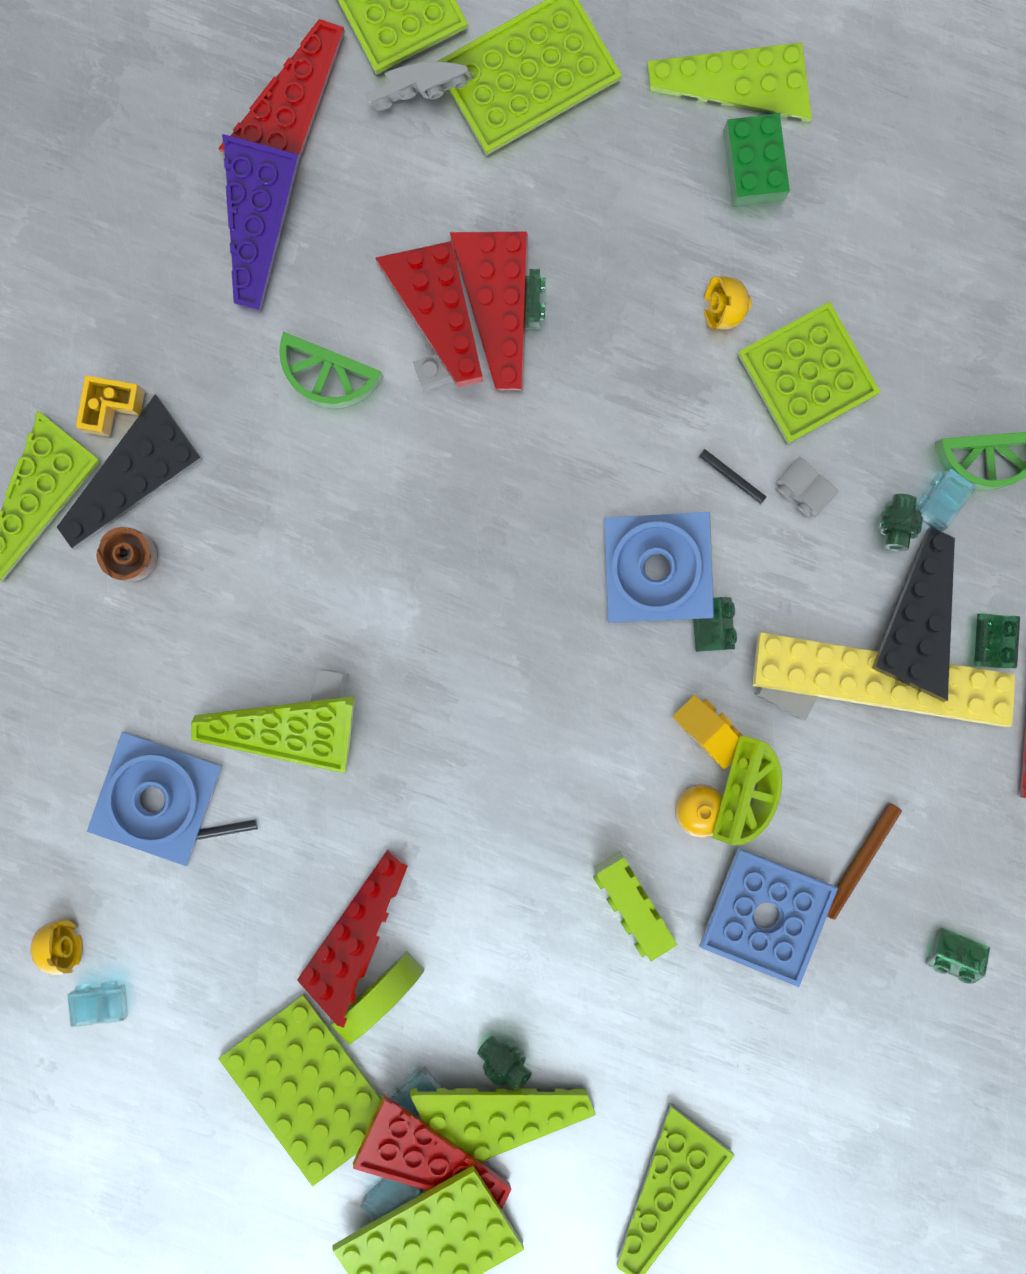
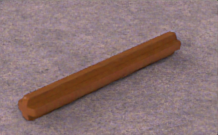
M891 803L887 805L838 884V890L827 915L830 919L835 920L902 813V810Z

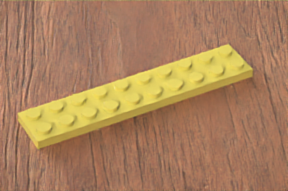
M767 633L758 634L752 686L1007 728L1012 726L1015 674L950 664L948 701L942 702L872 669L878 654L876 651Z

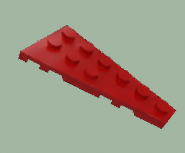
M318 19L301 41V46L291 58L289 57L283 64V69L276 77L272 78L251 105L250 111L241 123L238 122L233 128L234 132L230 136L295 153L301 158L345 33L344 27ZM222 143L218 149L220 152L225 153L224 144Z
M527 231L450 232L495 389L497 391H523Z
M452 241L376 257L377 265L386 275L392 288L394 287L403 305L420 331L427 338L431 348L435 350L457 388L484 382Z
M389 850L385 852L297 979L330 1019L342 1028H344L347 1018L344 1016L349 1003L353 1004L357 996L354 993L359 979L365 976L380 938L377 936L382 922L386 923L389 913L386 910L390 900L397 895L408 867L398 856Z
M385 1094L353 1161V1169L424 1190L434 1188L473 1165L501 1210L512 1190L508 1181Z

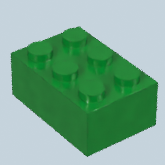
M780 113L727 119L723 135L733 207L784 201L790 192Z

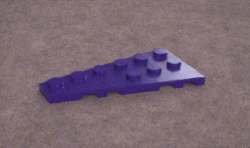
M222 134L225 152L224 168L226 169L228 227L230 229L231 241L230 253L232 256L233 301L236 305L261 311L300 156L295 153Z

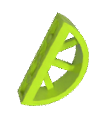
M743 735L739 736L712 835L713 839L730 845L749 843L767 828L774 817L781 797L782 770L775 751L764 741ZM758 782L757 790H754L755 784ZM751 798H754L752 805H750Z
M406 951L361 993L353 1004L348 1006L344 1016L347 1018L344 1028L337 1026L333 1021L330 1025L347 1044L353 1043L371 1029L401 1000L421 977L425 969Z

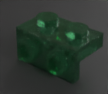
M529 269V276H527L525 329H541V320H546V304H541V294H546V277H541L540 269Z
M714 597V618L693 619L696 652L735 649L737 632L733 626L735 606L731 597Z
M977 614L974 666L1017 668L1020 616Z
M940 928L936 933L933 953L926 959L925 964L933 967L936 972L955 976L963 983L974 984L986 975L990 947Z

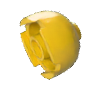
M717 276L710 279L704 295V300H709V310L704 309L708 326L712 329L724 330L731 329L742 323L752 306V299L745 285L737 278L728 276Z
M702 784L694 785L684 790L678 797L675 806V815L682 829L696 837L712 836L723 795L713 787Z
M69 920L54 921L45 924L36 931L32 938L30 952L32 960L38 969L47 974L58 975L72 973L74 971L72 970L73 967L79 965L83 953L81 935L76 937L73 929L77 927Z

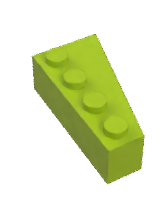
M620 851L593 867L596 873L592 876L600 890L605 888L610 897L606 900L614 913L618 910L624 919L620 922L627 934L633 933L638 942L634 945L642 958L647 955L650 962L678 945Z

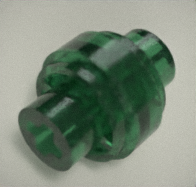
M894 494L891 506H886L884 511L880 513L878 527L880 528V533L886 536L885 548L894 551H908L910 539L917 538L918 534L921 533L923 517L921 512L915 509L917 502L915 496Z
M491 1036L481 1045L477 1052V1055L485 1061L483 1065L485 1076L495 1085L504 1086L508 1083L515 1091H518L527 1083L532 1075V1072L524 1066L526 1061L524 1052L514 1042L504 1041L500 1043L494 1036Z

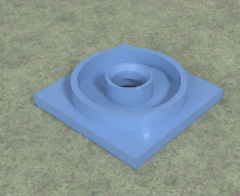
M710 512L604 518L608 623L714 618ZM655 554L664 555L670 563L668 575L661 580H653L645 572L646 561Z
M122 732L87 832L187 866L223 766L139 736ZM147 787H156L164 794V805L158 812H148L140 803L141 793Z
M738 847L699 947L799 987L838 887ZM762 903L774 904L779 912L777 922L768 928L760 927L754 920L755 909Z

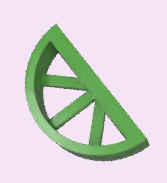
M283 331L279 350L283 372L293 388L307 401L325 408L350 407L369 397L380 384L383 378L381 371ZM290 350L309 358L291 365ZM322 362L324 363L313 391L310 392L297 382L293 374ZM332 367L337 371L346 393L345 396H320ZM346 373L367 382L354 392Z
M1026 432L942 438L934 442L937 456L943 468L952 478L967 487L978 490H995L1014 484L1026 477V461L1024 462L1007 448L1026 446ZM984 449L987 480L976 477L966 471ZM994 449L1018 468V472L1008 479L997 480ZM972 450L960 464L952 451Z

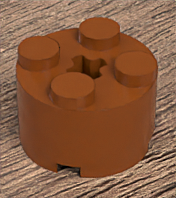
M117 527L105 533L100 540L101 542L96 553L97 562L102 571L114 579L126 582L140 581L146 578L157 566L155 544L143 532L128 527ZM126 550L131 551L128 560L124 559V556L127 555Z

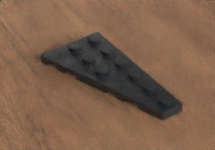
M156 394L58 524V530L72 549H76L202 460L199 453Z
M930 527L927 529L872 669L945 702L948 701L955 538Z

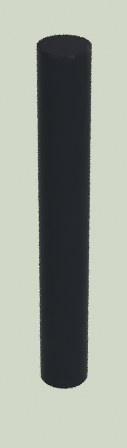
M706 449L699 455L700 459L760 505L767 497Z
M257 820L200 829L196 841L258 830Z

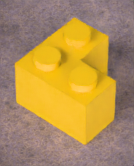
M85 375L76 428L85 433L110 437L114 413L121 412L139 416L142 411L145 390L138 384Z
M693 695L672 717L702 747L708 756L725 770L733 762L739 736L742 734L722 712L719 715L715 713L717 709L710 701L705 699L702 702L696 695Z

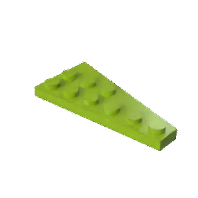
M802 42L647 61L650 91L679 97L682 95L695 97L699 101L704 102L708 100L720 102L724 106L759 113L762 111L780 113V117L800 118L801 121L809 123L812 120Z
M38 410L34 418L36 420L32 431L28 433L26 438L27 444L22 457L18 459L5 493V501L0 510V582L6 578L101 462L95 455Z
M671 1104L616 1262L617 1268L625 1274L647 1273L734 1157L732 1151Z

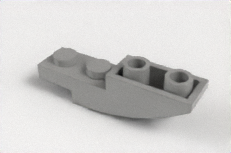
M449 62L416 63L386 72L385 75L388 83L366 92L365 96L368 104L374 110H385L393 105L392 103L397 100L413 98L418 91L425 99L439 98L444 94V91L451 88H462L468 84L469 80L474 78L465 65Z

